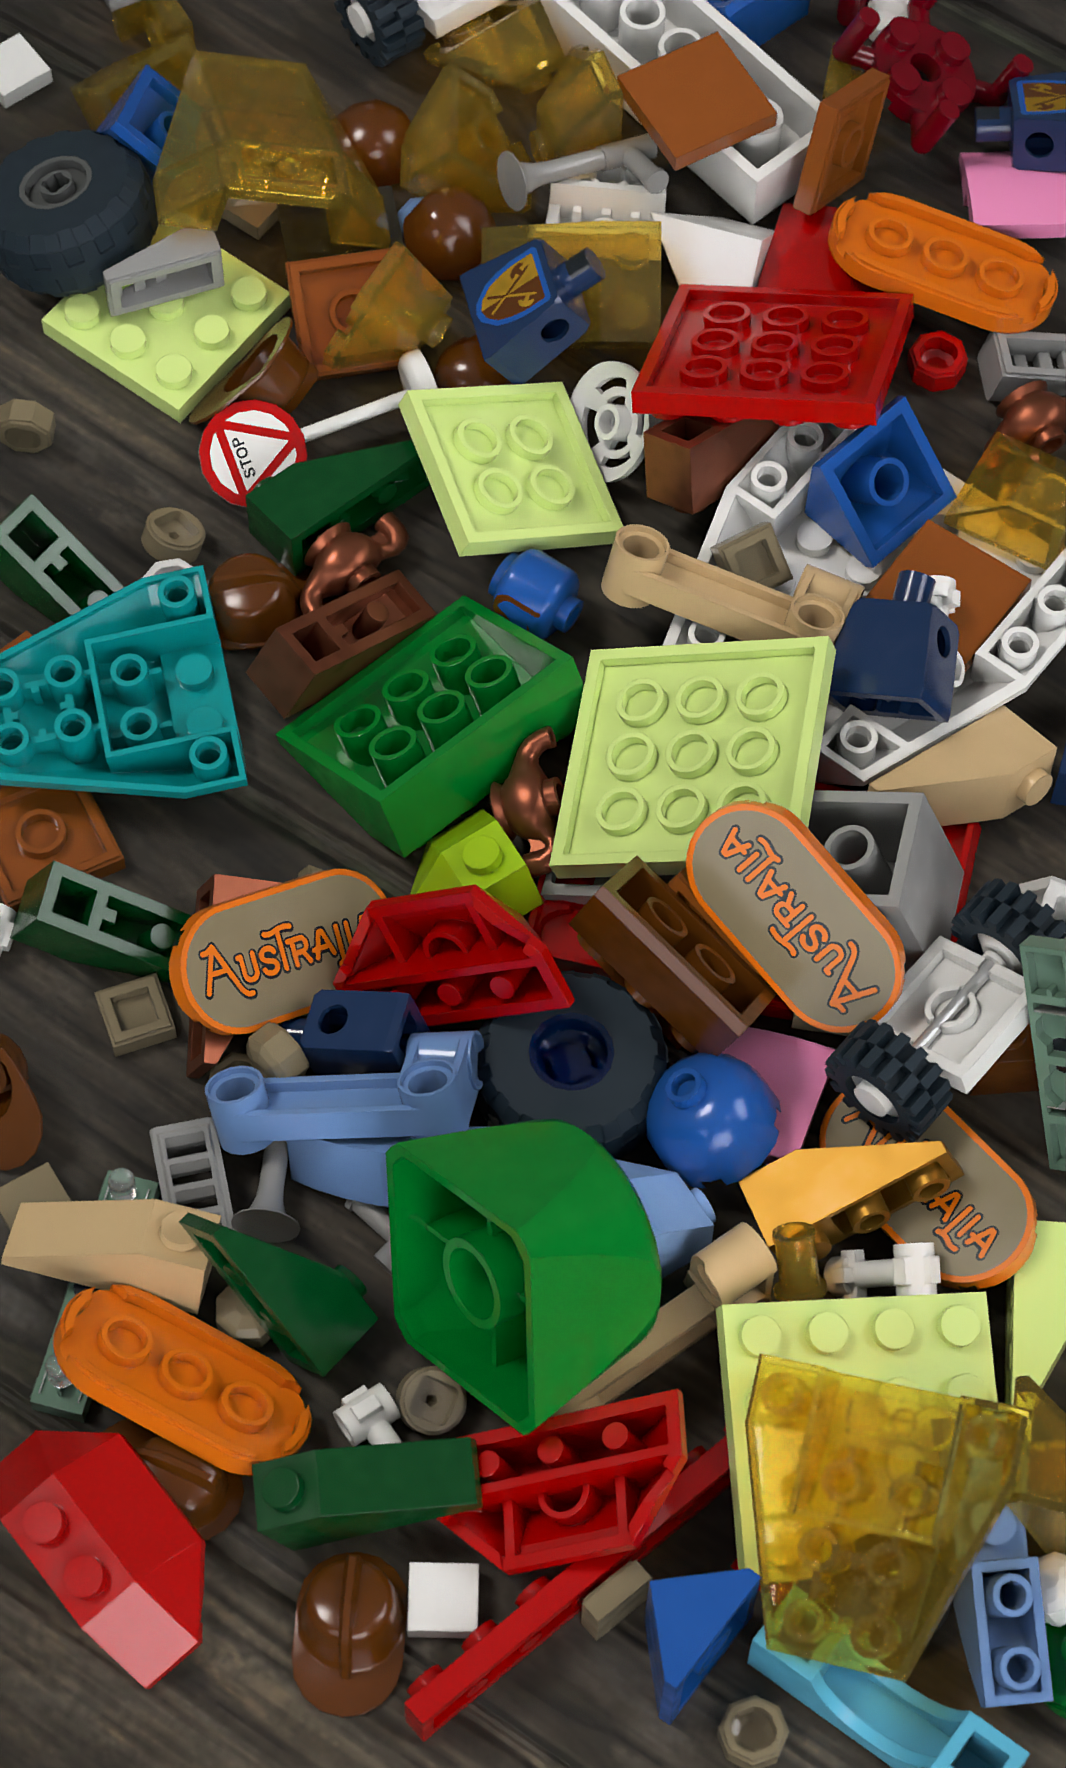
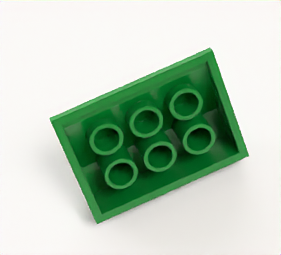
M463 595L275 735L279 744L370 836L405 858L417 848L425 845L431 837L464 812L474 808L481 799L490 793L493 782L504 783L509 776L518 748L529 735L538 729L550 726L554 731L556 742L567 737L576 728L584 684L573 656Z

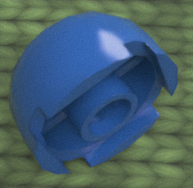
M697 1053L680 1059L662 1074L648 1104L646 1116L647 1138L664 1166L669 1171L677 1172L685 1184L693 1188H706L701 1182H713L721 1179L725 1185H729L742 1180L758 1168L776 1145L779 1131L774 1124L777 1117L776 1109L781 1113L780 1101L758 1071L746 1062L729 1054L721 1053L717 1057L711 1054Z

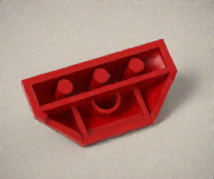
M476 884L372 900L365 908L348 947L343 964L332 983L336 990L410 993L428 1026L570 1008L575 1001L548 947L525 918Z
M673 1389L552 1416L531 1433L524 1436L512 1426L457 1437H471L476 1440L483 1507L436 1519L508 1576L638 1549L688 1459L683 1393L679 1389Z
M36 1430L0 1462V1521L80 1628L145 1689L150 1690L202 1644L203 1623L200 1621L204 1595L205 1539L123 1434Z

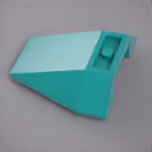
M203 565L141 578L0 653V785L182 799L248 785L246 762L224 653Z

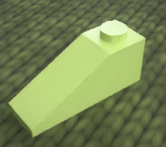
M1037 1220L1035 1229L1037 1237L1033 1252L1025 1264L1006 1280L1004 1416H1014L1015 1434L1020 1430L1066 1348L1065 1222Z

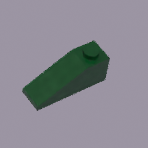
M413 440L294 463L274 477L270 476L261 480L250 493L245 495L250 534L294 576H297L310 567L306 566L304 562L306 553L326 530L338 523L348 522L351 532L360 533L378 521L383 515L393 511L430 485Z
M32 493L0 521V580L14 594L55 624L124 588Z
M52 861L27 880L10 938L67 961L140 977L156 973L159 981L170 983L169 960L172 948L178 945L180 936L185 931L180 930L192 915L57 861Z
M189 1212L179 1221L285 1357L298 1366L324 1377L379 1319L363 1299L367 1293L365 1285L351 1270L343 1265L338 1264L335 1268H331Z
M471 1437L315 1449L252 1464L257 1532L293 1551L483 1507L476 1440Z

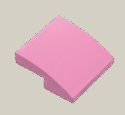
M1010 152L960 153L959 164L964 206H968L970 222L1016 239L1066 238V172L1018 170L1012 167Z
M749 1027L722 1054H729L738 1058L758 1071L780 1101L781 1113L776 1109L777 1117L774 1124L779 1131L776 1145L763 1161V1163L768 1165L794 1150L803 1148L829 1079L825 1073V1068L827 1067L825 1062L835 1049L793 1036Z

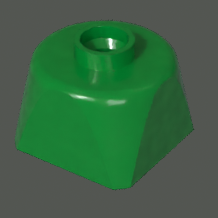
M538 1119L399 1142L386 1151L393 1300L396 1322L406 1342L523 1436L531 1433L637 1347L649 1335L657 1319L662 1291L660 1258L653 1229L640 1197L624 1170L614 1157L588 1133L563 1120Z

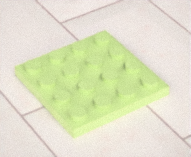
M818 636L591 650L549 863L558 879L613 877L636 856L645 862L657 875H677L686 867L688 846L699 825L716 810L734 801L749 800L748 802L756 801L763 804L770 802L783 806L796 815L808 828L836 649L830 637Z
M986 1292L723 1304L717 1307L716 1321L738 1570L752 1569L761 1576L759 1585L827 1581L834 1562L846 1548L867 1535L887 1530L908 1531L922 1536L940 1552L945 1560L937 1493H945L938 1422L999 1416ZM894 1572L884 1575L882 1577H897L909 1575L901 1572Z

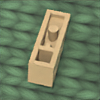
M1002 705L869 783L868 791L924 793L941 826L1003 819L1024 805L1032 806L1046 795L1053 781L1051 771L1057 747L1009 708Z
M158 1199L20 1203L2 1255L1 1264L88 1287H95L100 1290H109L112 1284L137 1287L183 1311L198 1314L212 1263L179 1221L189 1212L220 1224L221 1215Z

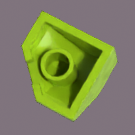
M480 809L427 842L410 894L476 884L523 916L544 902L526 863L498 821L489 813Z

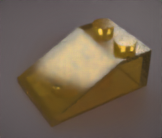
M589 221L482 227V264L534 239L544 240L566 260L585 247L590 248L599 258L604 267L606 278L582 293L591 323L588 331L567 348L651 349L661 327V221Z

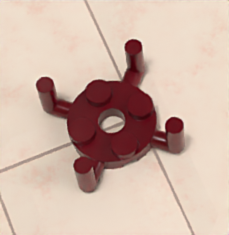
M909 0L907 4V17L898 16L893 18L879 33L870 47L863 45L880 23V16L877 11L870 7H863L832 48L833 57L838 62L864 69L865 72L874 68L890 75V84L886 97L892 103L887 109L899 119L910 124L911 147L918 154L930 152L971 102L988 107L1003 106L1008 101L1009 81L1015 77L1028 76L1034 69V64L1028 56L1016 54L993 83L976 79L973 66L968 58L971 49L966 39L956 32H943L937 27L930 25V10L938 0ZM916 68L921 70L928 77L929 81L921 79V75Z

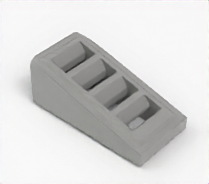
M209 218L194 222L103 271L107 305L111 317L225 285L221 248ZM132 284L127 288L122 289V286Z
M992 331L989 333L977 356V363L987 401H1002L1020 386L1037 380L1046 381L1048 385L1047 391L1056 393L1059 396L1066 395V334L1031 331L1013 334ZM1051 359H1056L1058 369L1053 368ZM1032 361L1033 367H1028L1027 362Z
M212 1117L152 1128L149 1133L162 1200L182 1205L216 1198L218 1205L197 1210L221 1215V1225L233 1229L231 1225L233 1217L232 1204L219 1139ZM211 1171V1179L173 1186V1178Z

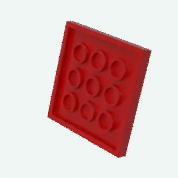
M680 284L631 390L632 413L652 414L653 417L661 420L696 416L712 417L713 420L721 423H735L744 419L772 420L775 424L781 426H796L804 422L833 423L841 429H858L866 425L876 426L914 316V294Z

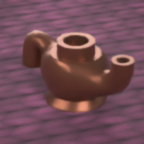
M1037 380L1022 385L1012 391L998 405L996 415L999 418H1003V420L986 443L982 456L985 472L991 481L1002 478L1008 472L1004 462L1007 452L1033 451L1037 457H1044L1057 451L1066 442V434L1064 432L1066 429V397L1062 398L1056 393L1047 391L1048 385L1046 381Z
M393 512L383 515L375 525L377 533L374 536L369 537L361 533L351 532L350 524L342 522L326 530L311 545L304 559L305 565L313 567L300 594V608L303 615L321 607L324 598L344 596L381 578V573L376 569L378 564L382 560L399 555L406 548L409 540L406 527Z
M550 726L538 729L525 738L518 748L509 776L504 784L501 785L493 782L490 789L494 817L510 841L513 842L518 835L530 843L531 850L529 853L524 854L522 859L526 863L532 878L552 872L549 863L564 791L561 780L558 777L548 779L539 766L541 754L547 749L556 747L555 734Z

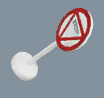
M416 348L402 354L399 358L398 369L403 391L303 428H299L294 418L276 404L256 399L232 403L215 414L203 431L198 451L203 476L211 489L227 502L246 507L245 495L250 493L261 480L270 476L274 477L290 465L307 460L306 442L398 409V404L407 390L438 389L424 355Z

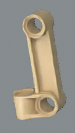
M630 524L621 527L616 532L601 583L603 593L609 600L620 606L642 608L651 604L742 641L829 636L833 645L836 643L853 603L862 598L865 590L863 585L807 564L792 597L673 550L663 534L651 527L640 524Z
M741 1222L691 1257L690 1269L687 1271V1276L684 1280V1284L688 1289L659 1308L656 1322L646 1339L552 1416L609 1404L717 1328L716 1308L720 1305L771 1302V1290L777 1265L772 1253L760 1235L747 1223Z

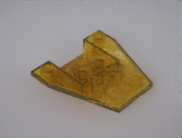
M194 50L153 178L158 224L217 231L228 198L326 209L331 243L387 249L391 238L383 196L307 65L298 62Z
M759 1354L745 1420L759 1575L761 1576L760 1586L766 1649L906 1682L1019 1482L1033 1410L964 1395L955 1397L843 1374L814 1364Z

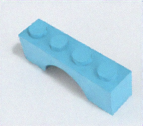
M794 1584L752 1640L747 1661L750 1666L892 1768H1023L1030 1755L1028 1751L972 1711L956 1710L939 1704L901 1681L870 1654L860 1642L850 1624Z

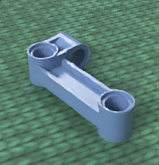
M478 1030L412 1033L408 1038L406 1057L400 1073L263 1078L260 1071L251 1066L229 1067L219 1071L209 1079L205 1085V1095L220 1145L223 1150L236 1155L258 1152L266 1148L273 1141L410 1136L414 1140L467 1131L478 1091L483 1086V1082L478 1079L477 1069L478 1052L484 1048V1041Z

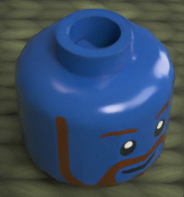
M528 549L520 555L516 553L509 554L497 568L488 589L489 595L494 597L493 609L495 613L541 639L548 638L557 629L566 633L578 619L584 604L582 600L577 598L580 586L577 573L538 549Z

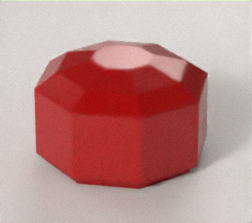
M936 331L919 335L909 349L907 366L913 383L931 392L955 388L965 374L968 358L962 340L944 331Z

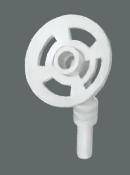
M617 361L602 362L589 369L579 380L570 398L588 443L587 419L589 409L597 412L594 425L599 443L593 446L591 451L603 479L607 483L620 481L636 470L645 457L643 432L663 421L653 417L652 414L632 413L631 390L639 372L631 365ZM612 379H626V387L616 386L607 389L605 392L601 389L605 383ZM618 397H625V405L612 403ZM618 441L628 442L624 448L614 449ZM628 456L631 457L620 466L612 468L605 466L609 458L624 459Z

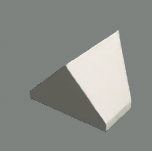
M650 212L679 286L680 284L757 287L774 230L723 217Z

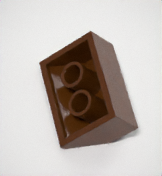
M638 856L634 857L609 879L569 923L578 933L577 939L582 948L594 959L600 962L607 961L625 979L624 985L629 994L644 1007H654L672 1025L671 1031L676 1040L693 1054L706 1053L718 1057L750 1027L777 995L772 987Z

